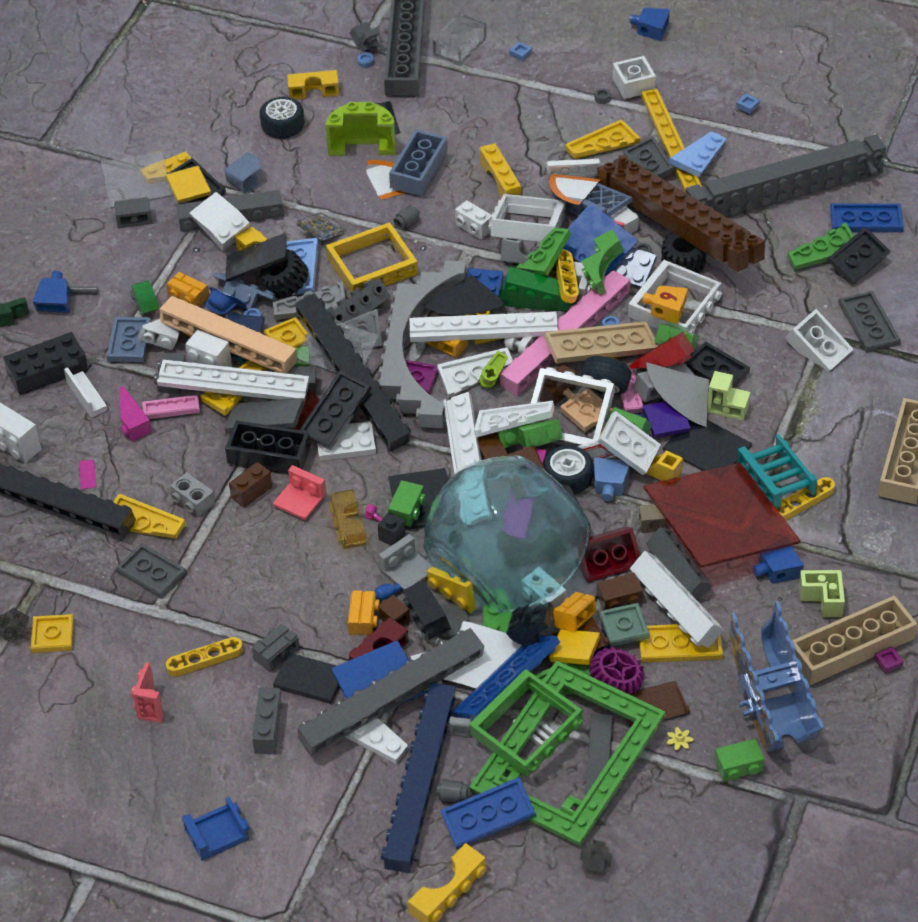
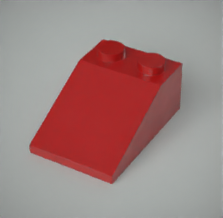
M681 332L639 357L628 366L630 369L647 368L646 362L662 367L672 366L676 363L679 366L692 357L690 354L694 351V348L684 332Z

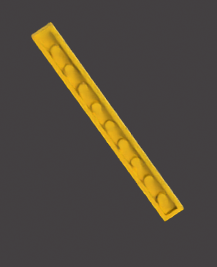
M658 89L641 91L642 100L670 160L672 156L685 148ZM673 166L684 192H686V187L697 184L700 187L702 186L697 176Z

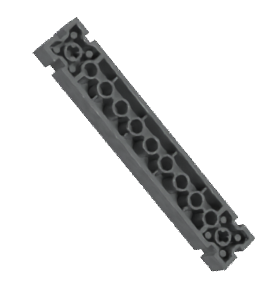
M875 134L865 137L862 142H859L857 139L707 181L705 186L700 187L697 184L686 187L685 193L723 216L730 217L860 180L867 174L869 176L883 173L884 162L882 159L885 158L886 146L878 135Z

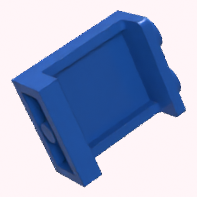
M230 797L225 798L226 805L198 818L192 819L190 813L182 817L184 830L201 861L249 840L247 832L250 830L249 824L245 818L242 819L240 817V808L236 802H232Z

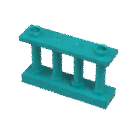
M780 434L776 435V446L752 453L745 446L738 448L739 465L773 509L781 507L783 495L806 487L812 495L816 494L817 479L815 475L808 471L789 447L788 442ZM776 453L782 456L780 459L763 465L757 463V460ZM786 464L791 468L774 476L765 473ZM794 476H798L801 480L782 488L775 486V483Z

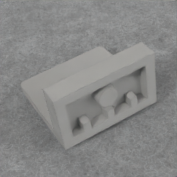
M410 534L379 554L380 570L395 584L399 583L402 590L427 578L426 571L433 567L415 551V539Z

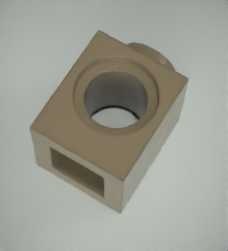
M663 504L639 506L641 533L656 532L659 527L665 528V523H668V512L664 511Z

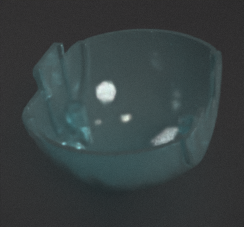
M518 455L495 456L466 466L453 475L440 489L430 506L426 518L423 548L432 565L447 572L449 575L452 573L454 576L460 577L463 583L466 581L472 582L474 597L490 609L503 613L504 611H514L516 608L524 607L528 604L529 606L536 604L556 592L569 580L580 565L589 541L590 522L569 492L540 466Z

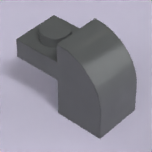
M367 21L353 27L350 31L354 43L361 51L379 45L377 37L380 31L378 27L371 29Z

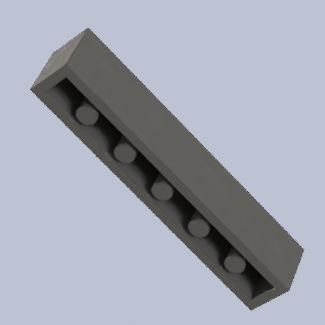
M280 190L224 198L239 210L248 222L284 217ZM204 201L176 205L181 232L202 229L189 213Z

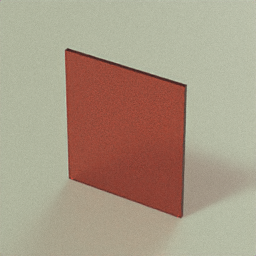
M741 462L643 486V489L700 568L800 544L801 542Z

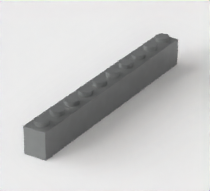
M471 628L457 632L450 640H444L431 651L426 650L419 658L407 661L402 668L390 671L386 677L373 681L366 689L356 691L347 700H340L330 710H323L311 721H304L298 728V739L312 757L429 688L431 683L439 682L483 656L484 644Z

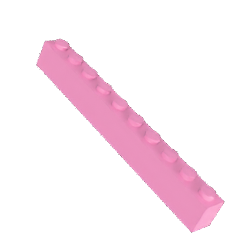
M614 270L604 276L606 293L599 295L597 289L594 291L591 289L588 294L582 296L576 305H573L564 316L558 319V331L593 327L630 293V279ZM544 336L538 337L530 347H527L518 358H515L507 368L500 372V387L518 397L538 378L540 368L546 369L555 362Z

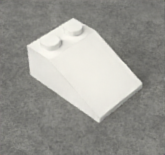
M217 192L189 213L222 251H225L236 242L235 236L250 228V223L239 210Z
M817 309L784 337L797 352L828 372L854 350Z

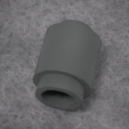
M409 205L396 214L393 219L394 224L400 230L407 229L419 220L420 213L416 207Z
M443 779L442 783L437 785L436 796H440V801L459 803L467 799L468 784H463L461 781Z

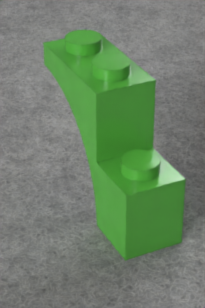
M613 229L595 238L596 246L594 250L596 253L581 261L584 266L581 269L586 279H591L588 282L593 291L597 289L599 295L606 293L604 274L607 267L618 255L624 252L621 242Z
M558 419L540 423H529L496 432L504 448L519 443L525 448L530 446L536 447L563 439Z

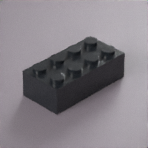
M73 332L3 357L6 372L19 396L66 379L64 369L67 367L73 375L88 370L85 353Z
M236 420L225 447L227 463L251 467L258 462L267 470L288 473L292 465L303 470L311 448L310 434L308 431Z

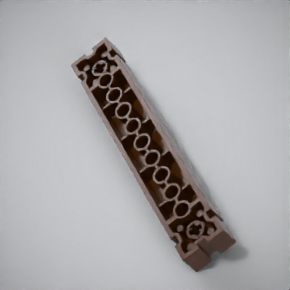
M620 155L618 159L613 160V163L607 162L597 167V179H601L598 182L599 184L631 196L633 202L628 205L676 233L722 263L728 262V267L736 272L747 268L749 263L756 264L765 259V240L757 235L750 234V231L639 164L633 163L632 160L624 155Z

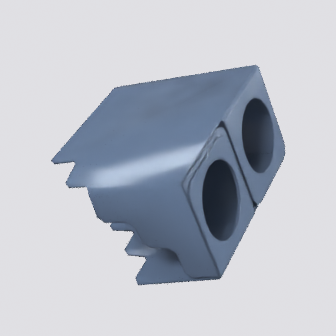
M247 152L224 169L227 182L243 193L249 192L259 184L256 180L259 179L257 175L260 174L258 169L261 166L258 164L261 160Z

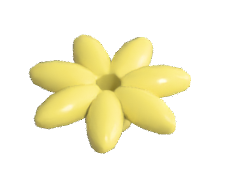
M678 727L675 728V733L667 732V735L672 738L667 741V744H675L674 748L676 751L680 746L688 749L687 743L693 742L694 739L687 737L689 730L681 732Z

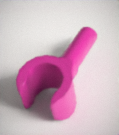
M368 504L365 509V517L369 520L374 518L380 522L383 518L376 514L377 507L373 504Z

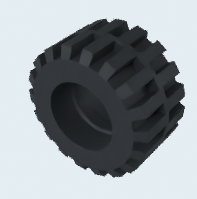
M672 232L662 242L661 263L663 260H666L693 272L700 273V270H703L706 264V252Z
M287 249V259L260 269L259 277L266 288L275 293L277 298H286L297 293L304 286L303 284L306 283L309 276V269L293 250Z

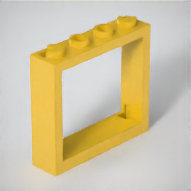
M390 222L326 245L327 259L349 292L357 287L359 289L363 288V283L371 278L373 281L380 278L384 286H388L418 275V261ZM390 239L405 260L354 279L339 256Z

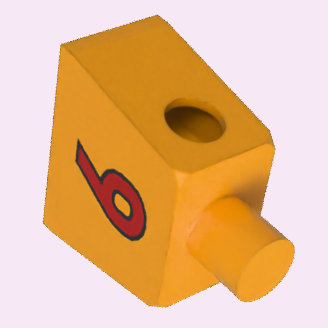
M658 286L655 295L644 293L642 303L651 305L652 316L678 324L687 302L688 289Z

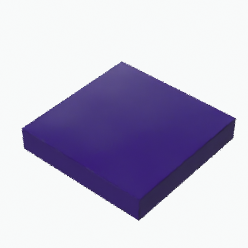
M667 402L643 406L644 416L652 425L650 430L653 438L690 432L691 427L687 418Z

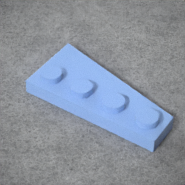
M711 131L672 156L669 164L700 178L724 146L727 138Z
M318 238L287 241V249L293 250L309 269L306 283L303 284L304 286L296 294H304L308 291L313 293L319 249Z

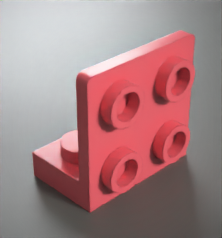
M292 465L288 470L290 483L273 504L274 507L306 520L326 496L325 479Z
M145 662L143 669L139 670L137 685H134L131 691V697L134 698V710H136L138 719L162 723L164 714L160 693L153 690L154 681L150 663Z

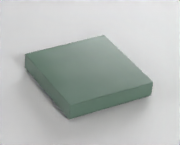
M638 603L599 611V617L610 647L650 639V633Z

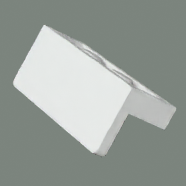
M599 159L547 161L548 179L551 174L594 177L597 176V167H600Z
M68 367L64 369L68 386L91 418L108 411L107 405L83 371L73 375Z

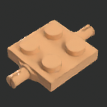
M569 388L565 389L563 395L569 400L560 406V411L584 432L597 426L603 400L589 388L578 394H574Z

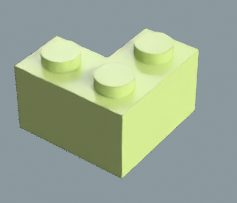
M715 371L709 385L707 413L744 421L749 407L750 392L732 388L733 375Z
M801 570L799 580L800 601H821L822 617H843L845 600L841 570Z

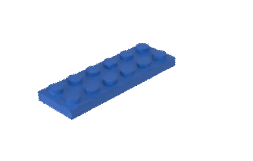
M539 635L537 643L521 645L451 712L453 716L474 720L525 669L530 672L541 665L542 660L547 655L555 651V647L561 643L557 636Z

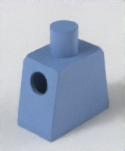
M594 457L595 493L602 494L601 497L604 501H611L613 496L623 495L630 477L631 466L623 460Z

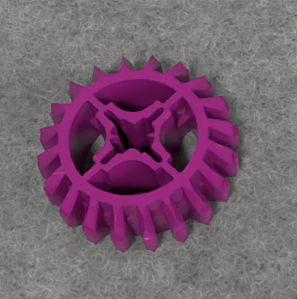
M613 646L611 649L604 648V650L596 653L589 667L591 677L629 695H635L639 688H641L645 673L644 667L641 666V660H635L636 655H630L629 650L626 652L622 651L621 647L616 650Z

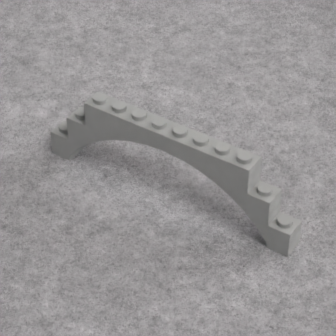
M445 260L444 268H440V272H421L420 279H417V284L398 283L397 290L393 291L392 315L388 317V326L390 328H386L387 341H384L383 347L385 354L382 353L381 364L383 366L379 367L380 380L377 381L381 385L384 396L387 395L390 399H396V405L400 406V413H416V418L420 419V427L443 428L445 409L444 401H438L429 395L416 382L406 365L404 346L410 332V318H418L426 309L422 306L424 303L466 279V261Z

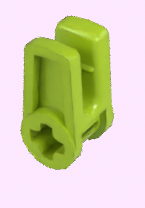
M500 351L493 355L480 375L479 383L482 387L492 388L495 385L508 359L507 355Z

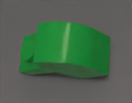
M149 280L131 285L132 291L130 293L136 301L139 313L144 314L159 309Z

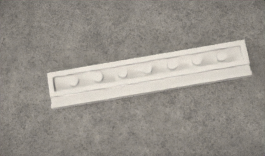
M556 312L410 318V342L543 337L545 332L558 331Z
M163 360L157 384L163 387L275 400L303 398L305 402L310 379L309 376Z
M469 392L451 397V400L448 401L446 399L443 400L461 521L464 527L470 523L475 524L491 519L478 437H475L474 433L476 423L472 398Z

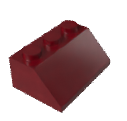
M625 526L571 542L576 563L586 582L630 570L631 566L640 557L632 527Z

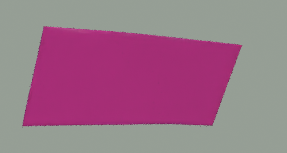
M94 460L79 461L81 489L95 488Z

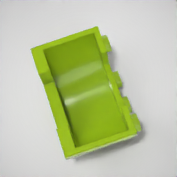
M370 101L349 102L334 110L327 118L328 156H345L346 144H379V155H396L394 119L391 113L384 107Z

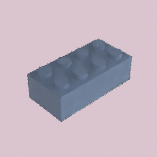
M415 129L389 172L390 188L422 196L447 154V137Z

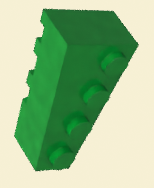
M513 267L508 268L500 292V298L507 303L503 306L568 312L575 305V302L566 303L561 299L558 279Z

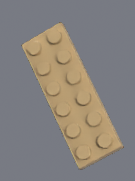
M646 321L550 331L544 334V339L556 363L584 361L591 356L611 358L646 354L659 346L657 342H654L655 337Z

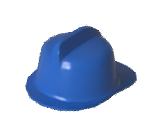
M209 287L211 293L206 302V307L214 313L226 314L234 307L239 309L247 308L246 304L240 299L221 292L214 287Z

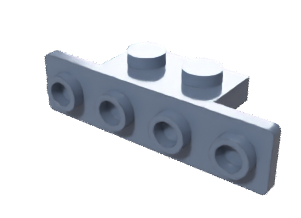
M213 273L212 275L218 281L226 283L222 292L243 301L247 306L246 309L254 308L258 297L272 302L279 301L275 297V293L265 290V292L260 291V288L253 284L247 286L244 281L238 278L227 282L225 273Z

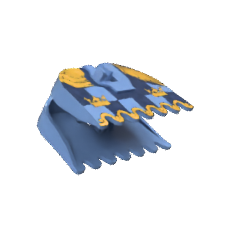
M779 601L775 602L770 619L761 628V640L769 668L753 671L750 654L745 649L743 634L738 629L736 614L731 613L729 633L739 677L738 683L742 693L748 694L749 697L748 700L741 701L739 706L740 708L747 706L748 711H743L742 715L743 717L752 716L758 736L765 750L770 752L784 748L785 744L782 736L786 735L791 736L796 743L816 739L824 728L821 718L817 716L816 704L812 698V693H809L808 681L803 677L801 662L796 658L795 645L789 638L787 623L782 619ZM794 684L791 694L765 700L764 692Z

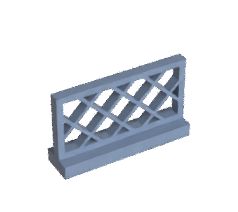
M597 183L591 190L593 192L586 196L588 199H584L580 205L566 201L565 210L579 216L590 203H593L610 217L633 202L631 196ZM553 193L555 200H562Z

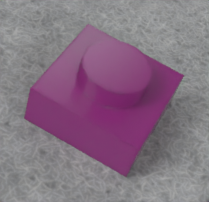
M894 647L876 653L874 658L885 674L903 667L904 663Z

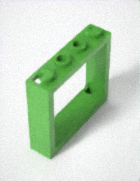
M525 669L469 723L471 736L524 776L528 777L532 772H536L539 769L541 763L546 758H550L553 755L555 749L560 744H564L567 741L569 735L574 730H578L581 727L583 712L578 706ZM530 689L569 718L524 761L485 731Z

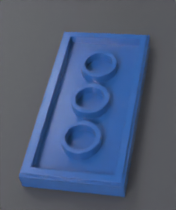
M830 204L832 229L836 230L841 227V224L846 222L851 232H860L864 227L870 232H903L901 204Z
M520 777L440 810L456 850L465 843L469 845L536 816Z

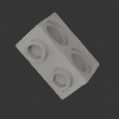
M187 472L170 485L173 501L180 503L189 513H194L200 517L215 505L214 491Z

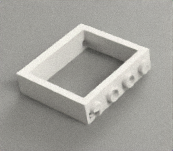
M503 194L501 200H498V205L495 206L491 219H489L488 229L491 230V236L541 242L554 228L561 227L565 217L566 201ZM507 213L551 217L548 225L504 220Z
M663 260L629 302L628 317L640 322L646 321L649 326L657 329L660 324H668L694 333L696 326L703 322L706 313L710 312L714 303L720 300L722 292H720L721 283ZM666 279H670L707 294V296L685 324L681 322L674 324L651 315V310L645 308L646 304L642 303L644 293L654 295L657 287L661 286Z
M550 367L546 369L540 368L531 403H539L545 378L606 391L593 439L562 433L563 439L550 443L578 447L579 445L597 441L609 416L615 393L614 383L607 379L595 380L588 375L576 376L569 371L561 373Z

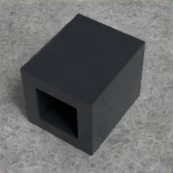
M389 512L377 525L379 540L390 546L400 541L406 535L405 519Z

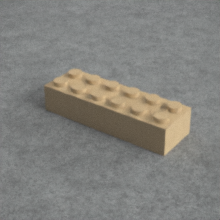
M903 398L880 479L878 496L917 504L918 401Z
M894 595L792 641L795 645L796 658L800 660L802 665L803 677L807 679L809 685H813L875 657V654L891 647H898L915 639L917 623Z

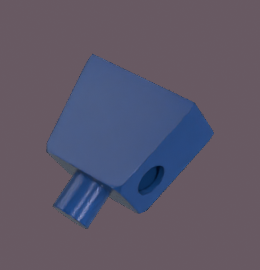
M643 8L640 16L631 14L630 24L637 25V33L639 35L662 41L669 24L670 9Z
M53 271L51 278L41 279L33 299L36 311L70 313V287L67 280L62 279V272Z
M784 538L760 552L759 564L752 566L756 577L766 574L769 581L774 584L799 579L800 572L804 569V564L787 538Z

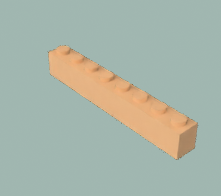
M171 296L159 309L160 322L192 336L199 330L228 341L231 353L278 373L287 374L297 362L296 348L185 302L182 299Z

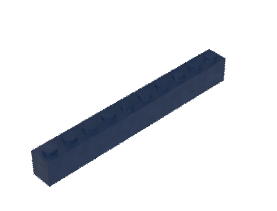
M431 683L429 690H425V706L420 708L419 713L421 721L420 724H416L414 733L416 739L410 745L411 758H407L405 764V771L407 773L406 776L402 775L400 783L402 791L397 793V809L391 815L392 828L388 829L386 833V842L388 843L386 847L382 848L381 860H384V868L387 870L404 873L411 872L449 727L451 712L456 700L455 686Z

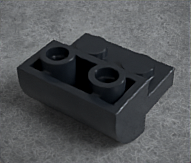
M549 601L544 605H537L533 610L529 604L516 608L511 613L506 634L512 641L521 645L537 643L539 633L549 628L554 610L553 605Z

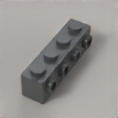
M372 278L363 283V288H356L351 291L349 298L346 299L344 297L336 302V307L333 308L331 306L326 309L327 312L330 311L334 316L336 325L370 312L391 297L380 278L374 281Z
M659 527L645 543L649 548V553L656 556L693 597L699 601L711 588L712 583L673 531Z

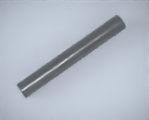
M69 286L70 293L98 294V287Z

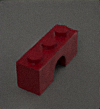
M389 617L385 622L379 624L371 635L366 636L357 648L355 647L351 650L349 661L397 640L401 648H403L409 642L408 629Z

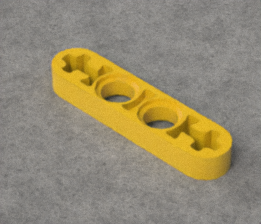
M563 249L555 262L560 296L566 303H574L577 300L579 290L573 256L570 251Z
M828 477L817 480L816 496L813 498L806 496L807 493H810L806 487L781 500V507L776 509L772 507V519L777 522H784L831 496L835 490L834 480ZM793 501H797L801 505L793 506L790 503Z
M230 637L172 656L166 661L167 673L172 677H178L236 658L243 652L242 641L237 637ZM218 651L219 655L212 657L209 656V653ZM193 657L200 658L197 663H191L189 660Z

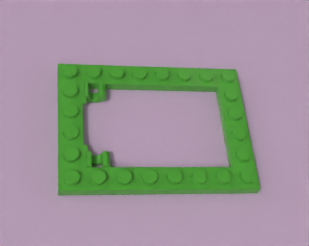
M556 661L543 679L544 683L560 694L566 689L634 722L583 801L570 795L560 810L528 795L536 813V816L528 819V821L581 846L666 715L665 711ZM534 692L500 743L519 756L552 708V705ZM493 752L469 786L470 792L478 795L515 778H521L523 774ZM574 806L577 808V810L573 811L571 810V807Z

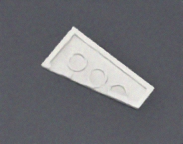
M508 347L438 364L437 370L448 399L478 384L483 368L497 351L508 356L504 368H507L513 361Z
M553 401L479 410L474 429L475 437L551 418L554 412Z
M378 718L345 736L395 764L408 751V745Z

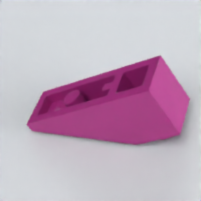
M121 386L120 415L122 426H120L122 434L128 436L133 442L152 433L150 420L125 387Z

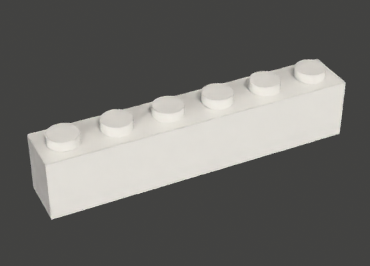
M644 551L631 566L630 570L635 573L639 583L646 586L645 591L657 598V604L668 610V616L680 623L679 628L685 633H689L692 636L690 638L691 641L697 646L703 645L709 648L724 631L722 626L656 556Z

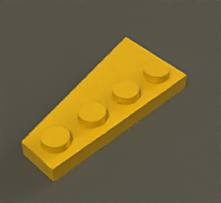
M621 119L565 144V150L576 159L635 145L641 142V138Z

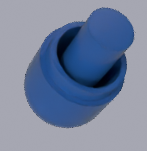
M386 583L378 586L374 590L376 600L382 602L393 595L395 596L396 592L401 591V586L399 583L395 585Z

